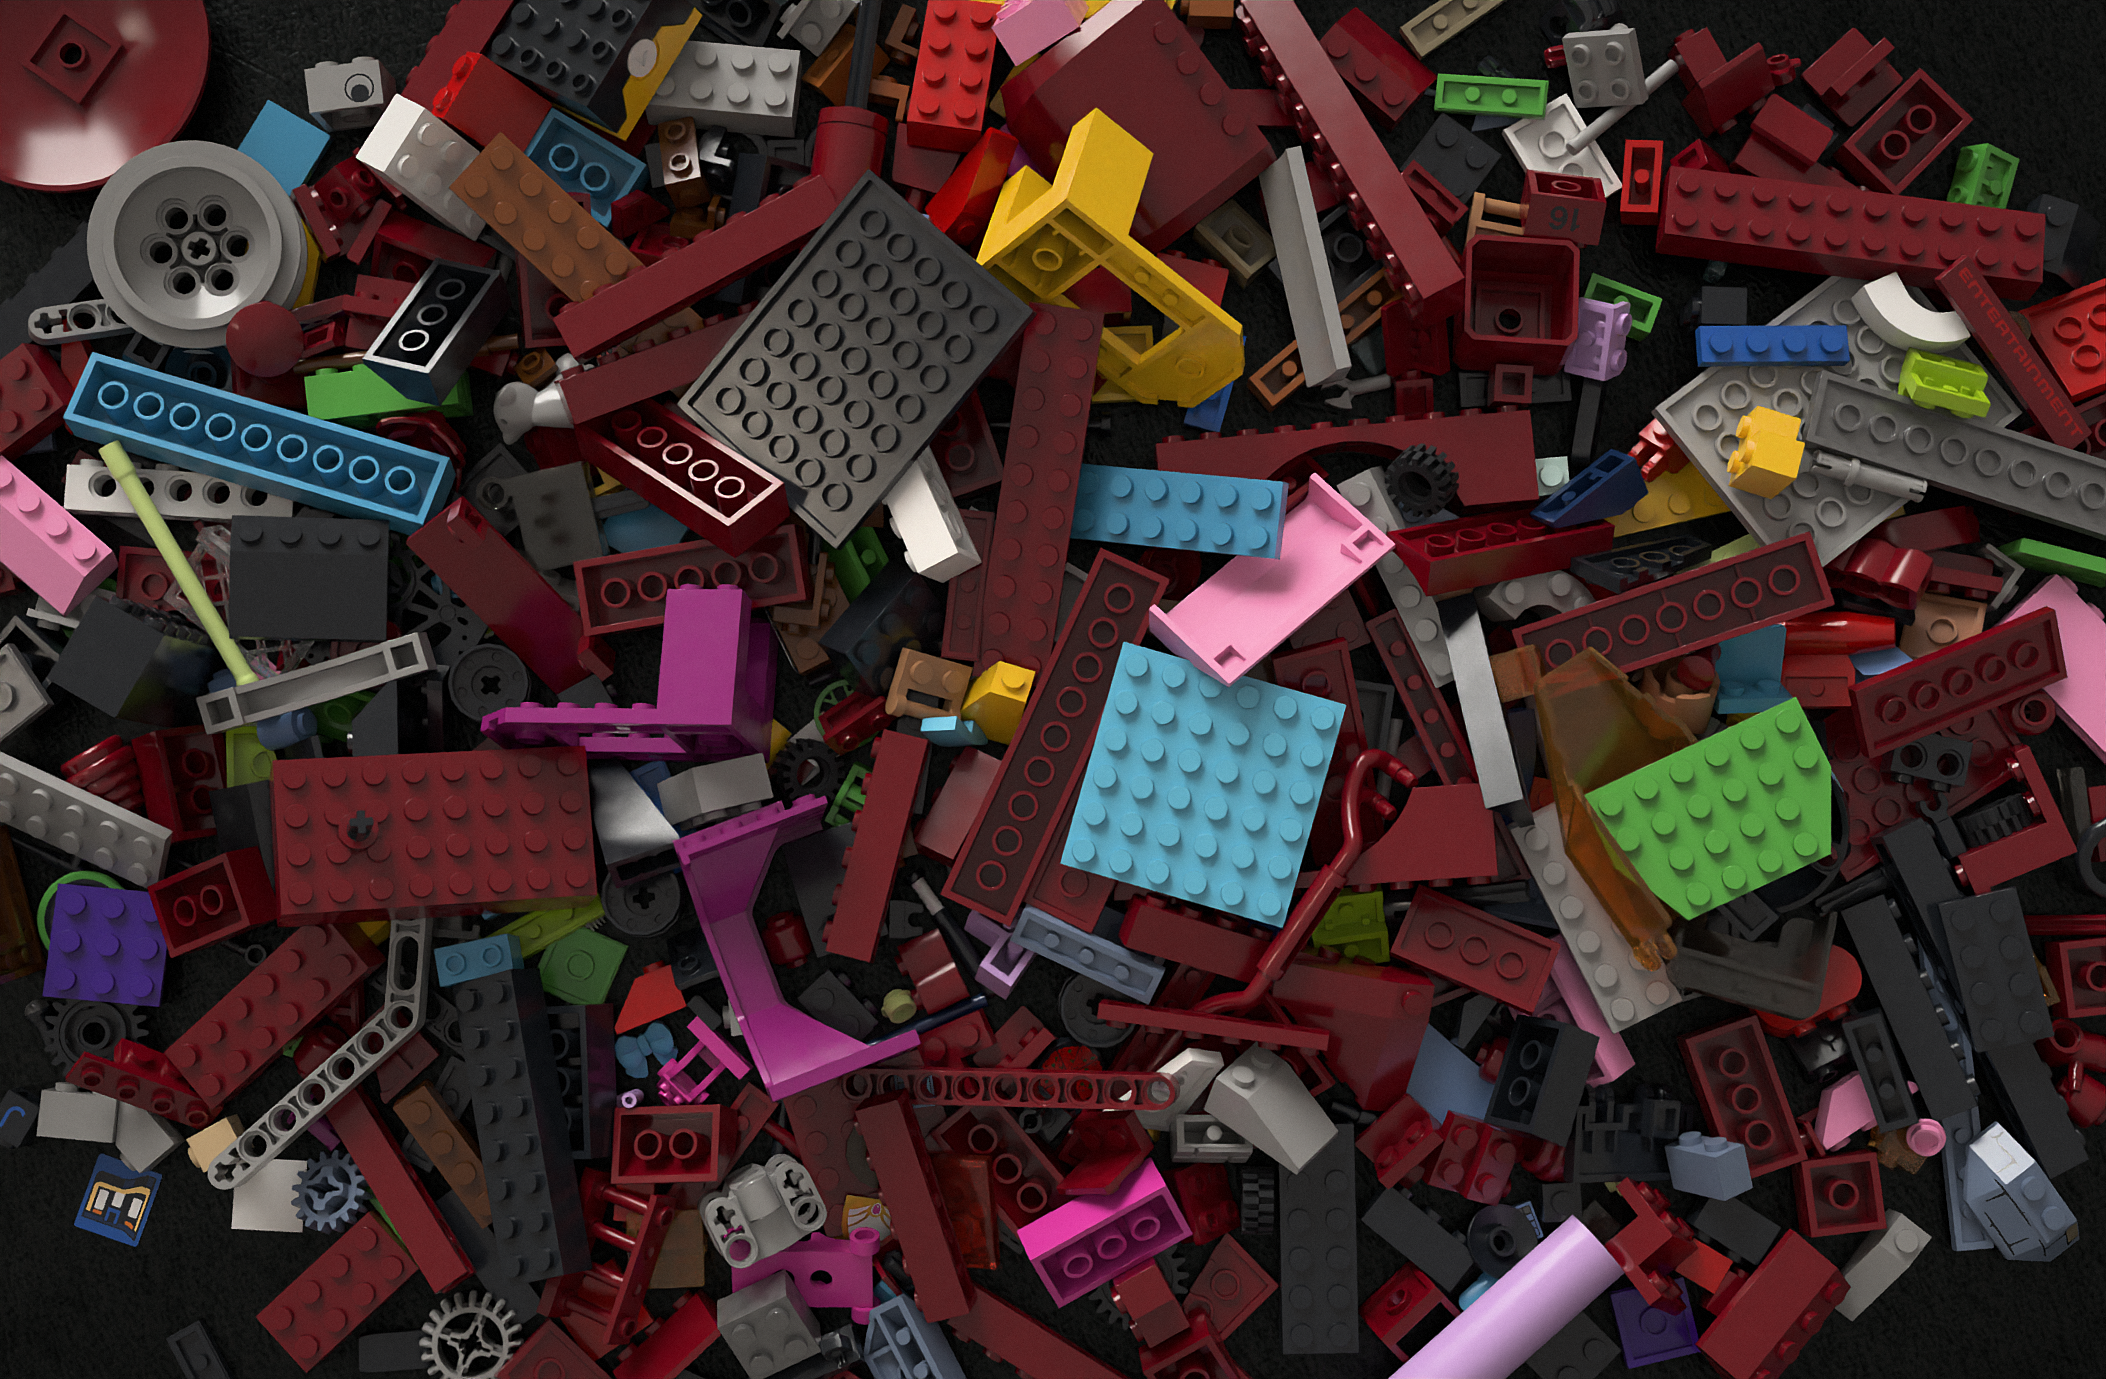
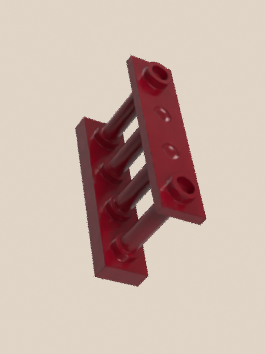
M585 1166L578 1189L590 1255L596 1238L631 1253L625 1274L618 1273L591 1260L593 1268L591 1270L547 1279L536 1312L546 1317H570L571 1311L606 1326L602 1339L603 1343L607 1345L629 1344L631 1337L637 1329V1318L667 1229L673 1222L675 1216L674 1208L678 1198L669 1195L651 1194L649 1202L615 1188V1185L611 1184L612 1170L602 1167ZM608 1202L643 1216L637 1238L603 1224L602 1220ZM584 1274L619 1290L612 1312L578 1297V1291Z

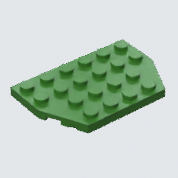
M1796 697L1582 796L1616 867L1635 879L1652 895L1666 903L1686 921L1831 854V765Z

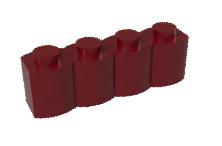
M1860 538L1822 568L1829 587L1844 588L1861 597L1879 598L1892 606L1914 610L1917 608L1933 576V559L1917 549H1896L1882 539Z

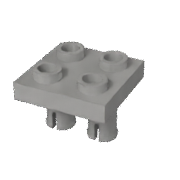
M1618 23L1611 27L1610 30L1568 33L1562 38L1576 108L1639 105L1648 99L1635 28H1628L1626 25Z

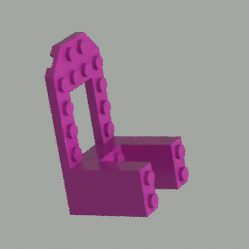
M684 584L680 586V589H667L657 709H655L654 705L646 703L632 704V709L618 708L617 705L611 703H596L594 708H581L579 704L562 702L557 704V708H544V705L540 703L522 702L520 707H506L483 716L481 732L503 749L585 746L586 759L594 761H606L616 757L619 761L722 762L763 753L765 763H769L779 638L769 621L761 618H751L752 600L736 585L722 584L717 589H703L699 585ZM577 733H592V737H579ZM612 733H628V737H615ZM649 734H664V738H651Z

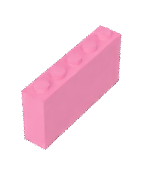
M2058 574L2046 576L1992 628L2045 606L2056 611L2068 677L2040 690L2045 691L2052 698L2055 704L2056 715L2106 765V624L2103 621L2105 616L2094 604L2090 602L2086 604L2076 594L2078 588L2069 578L2064 575L2060 577Z

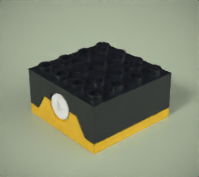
M518 0L484 56L549 101L553 107L626 141L703 15L688 0Z

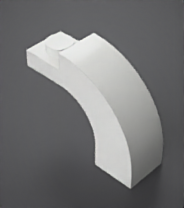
M1897 272L1864 285L1851 298L1863 321L1876 335L1887 343L1905 351L1912 347L1936 354L1956 349L1971 336V332L1956 311L1939 313L1918 305L1909 296Z

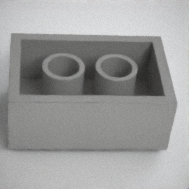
M763 753L694 767L657 783L665 819L671 826L680 825L681 831L703 826V824L714 821L716 823L725 822L762 808V801L773 798Z

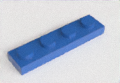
M1847 325L1699 326L1695 330L1698 367L1845 366L1850 361Z

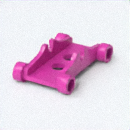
M739 1226L736 1230L733 1227L727 1230L728 1234L724 1235V1239L732 1232L741 1231L742 1226ZM860 1227L850 1233L849 1240L826 1237L820 1232H812L810 1240L804 1242L797 1241L784 1250L761 1259L749 1267L741 1269L732 1266V1291L735 1293L773 1275L779 1270L785 1269L793 1274L794 1280L792 1281L809 1307H851L852 1320L858 1324L867 1325L870 1322V1310L881 1305L880 1299L875 1297L873 1292L872 1262L873 1255L880 1250V1234L874 1228ZM744 1239L735 1240L729 1249L731 1258L734 1260L745 1259L750 1253L749 1242ZM818 1270L827 1271L832 1276V1281L828 1284L822 1281H813L811 1275Z

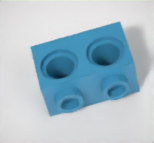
M502 934L434 949L440 987L453 989L452 985L509 969H524L519 936Z

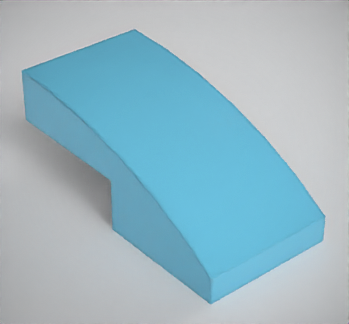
M957 716L922 719L920 732L931 742L939 746H975L988 743L986 735L974 720L961 721Z

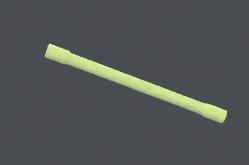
M113 441L100 448L98 452L114 479L123 488L236 680V685L240 686L259 681L260 679L251 670L234 639L229 638V630L137 476L136 468L120 441Z

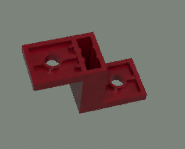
M2022 742L2007 748L2011 757L2005 759L2014 780L2018 782L2023 781L2027 791L2021 793L2030 814H2033L2036 818L2033 819L2034 822L2030 823L2029 826L2023 827V829L2013 832L2011 835L2001 837L1999 840L1991 841L1982 846L1979 845L1974 848L1967 846V852L1956 856L1957 861L1951 863L1953 870L1963 888L1969 886L1973 895L1989 892L1992 886L2078 852L2030 747Z

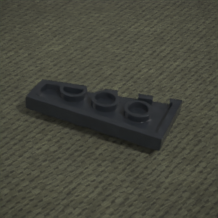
M1685 534L1571 557L1570 572L1585 578V582L1588 584L1600 585L1612 592L1621 594L1711 559L1712 544Z

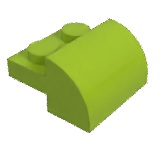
M1912 347L1908 348L1900 372L1898 394L1913 399L1916 405L1923 408L1935 409L1937 406L1949 410L1956 416L1968 419L1973 418L1974 415L1986 418L1991 405L1983 392L1989 377L1981 365Z
M1377 883L1375 891L1352 892V887L1343 888L1309 938L1310 946L1319 949L1321 944L1328 945L1340 950L1342 956L1354 959L1355 955H1362L1376 963L1390 961L1388 930L1385 923L1381 884Z

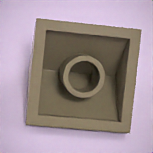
M1233 198L1201 220L1194 228L1192 239L1213 260L1221 262L1223 264L1222 268L1229 269L1228 275L1243 289L1277 258L1273 237Z

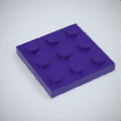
M58 883L43 996L161 1007L169 951L149 892Z

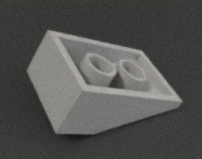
M1257 1041L1215 1078L1204 1110L1296 1175L1338 1134L1337 1128L1290 1065L1269 1049L1258 1047Z

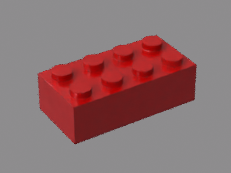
M928 0L907 116V144L969 153L983 136L999 39L992 26L998 19L996 13L1001 10V4L972 0Z

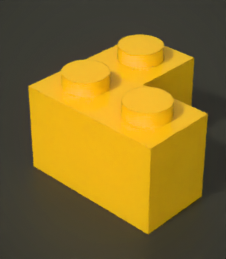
M1757 406L1747 416L1743 415L1736 430V437L1740 438L1738 450L1733 451L1727 466V472L1732 473L1728 486L1773 499L1797 478L1805 443L1796 440L1801 419L1761 406Z

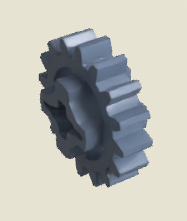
M334 1150L333 1154L330 1155L323 1151L320 1152V1162L312 1159L307 1161L310 1168L307 1173L298 1171L297 1175L302 1179L301 1184L292 1185V1190L298 1192L299 1197L293 1199L291 1205L300 1208L295 1216L305 1221L306 1227L325 1234H330L332 1229L342 1233L345 1230V1222L355 1225L357 1223L355 1214L357 1212H367L366 1207L362 1203L364 1200L372 1199L373 1194L366 1192V1187L369 1185L349 1153L346 1154L339 1150Z

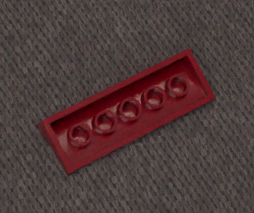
M1538 503L1389 531L1386 536L1396 544L1392 551L1408 567L1426 597L1570 568L1571 557L1611 550L1615 525L1605 519H1598L1555 529L1531 519L1529 512L1541 504Z

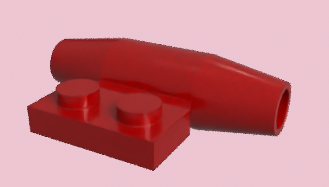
M1816 611L1778 623L1782 624L1787 630L1784 656L1786 657L1782 664L1780 683L1793 698H1797L1802 709H1852L1847 687L1856 684V670L1849 656L1895 648V618L1851 611Z

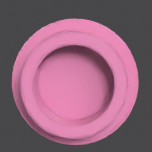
M1919 1119V1123L1908 1127L1906 1139L1909 1147L1917 1154L1932 1156L1944 1147L1946 1134L1942 1125L1937 1121Z

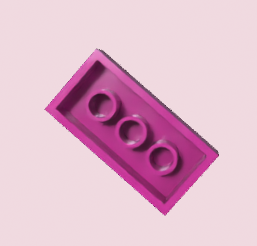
M1151 1157L1144 1160V1163L1138 1169L1130 1172L1121 1182L1122 1185L1116 1192L1107 1196H1102L1101 1194L1079 1196L1017 1231L1029 1260L1058 1308L1193 1234Z

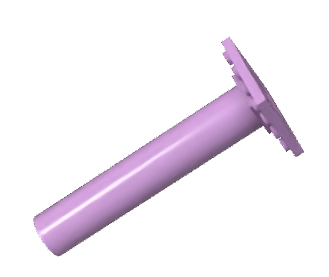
M1571 1215L1388 1379H1506L1624 1274V1271L1598 1239L1574 1215Z

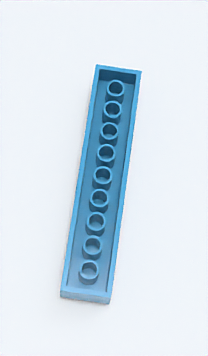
M92 352L63 416V419L77 437L104 445L119 440L127 452L349 518L389 520L390 530L410 536L442 512L456 477L450 457Z

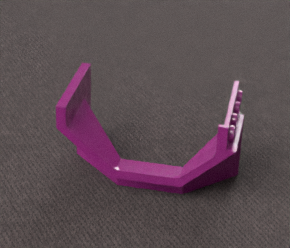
M814 794L794 800L791 809L785 810L781 800L673 841L704 936L737 1023L772 1103L865 1066L878 1065L906 1054L921 1044L916 1029L876 1045L869 1046L815 1020L790 1006L783 998L755 925L752 910L777 849L784 843L823 830L820 822L828 802L825 796L816 799Z

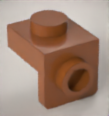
M878 75L876 79L871 78L868 102L896 107V128L899 122L906 124L911 100L910 86L897 84L898 81L892 77Z

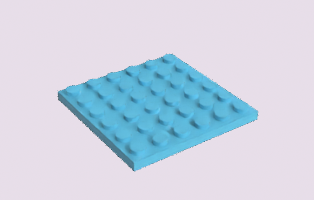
M1123 642L1060 864L1283 928L1346 705L1246 676H1242L1230 687H1227L1194 667L1187 659Z

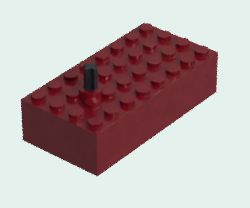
M585 746L272 761L269 784L278 928L586 908L597 896Z

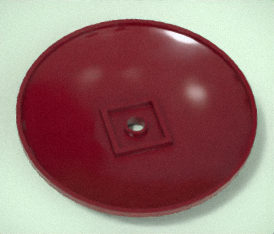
M0 0V181L23 189L45 193L90 191L104 187L110 177L122 165L138 154L155 146L175 142L193 117L203 96L208 79L212 40L205 1ZM79 47L82 52L80 60L75 64H66V52L70 48Z

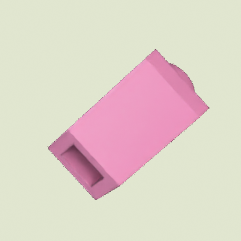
M1859 1071L1849 1072L1822 1090L1814 1132L1824 1150L1830 1149L1831 1152L1839 1150L1851 1141L1849 1135L1858 1129H1861L1862 1132L1867 1131L1878 1124ZM1908 1081L1912 1094L1919 1090L1917 1084Z

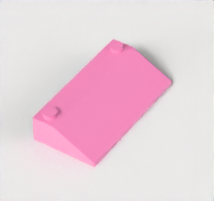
M1314 473L1309 477V489L1306 499L1285 516L1280 560L1237 555L1167 614L1155 604L1150 607L1149 631L1176 656L1189 660L1194 667L1230 687L1390 553L1396 544L1320 476Z

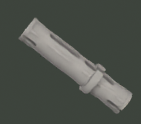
M1817 449L1812 455L1817 460H1810V473L1838 479L1842 485L1849 487L1852 484L1907 498L1918 503L1924 497L1922 494H1919V491L1925 493L1927 489V480L1860 462V459L1854 457L1847 459Z

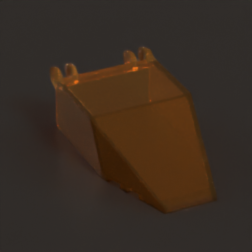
M1590 646L1533 683L1565 854L1631 946L1634 958L1645 969L1655 972L1662 966L1661 958H1659L1656 950L1661 954V957L1672 960L1677 955V947L1672 942V938L1666 929L1680 915L1674 912L1662 900L1655 897L1584 795L1697 743L1698 740L1681 719L1676 715L1671 718L1655 704L1657 700L1648 692L1642 694L1627 682L1629 677Z

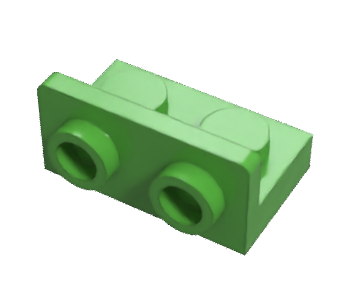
M1989 143L1963 147L1956 162L1952 184L1947 194V202L2006 209L2019 159Z

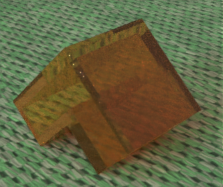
M1532 644L1489 657L1501 703L1551 690L1538 644Z

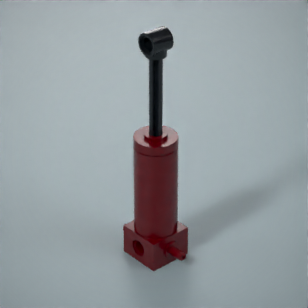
M860 0L845 106L826 107L819 111L810 175L813 178L822 175L838 205L868 169L879 178L882 176L889 121L877 113L866 110L882 0ZM807 244L800 247L799 253Z

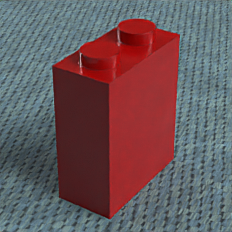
M467 51L465 55L459 57L452 68L453 76L447 86L441 88L434 97V108L431 113L481 151L501 132L524 153L552 104L483 54Z

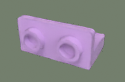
M1579 297L1578 338L1565 363L1564 372L1606 381L1621 373L1627 361V352L1624 350L1626 335L1629 333L1632 325V316L1629 314L1631 304L1629 302L1622 301L1617 304H1610Z

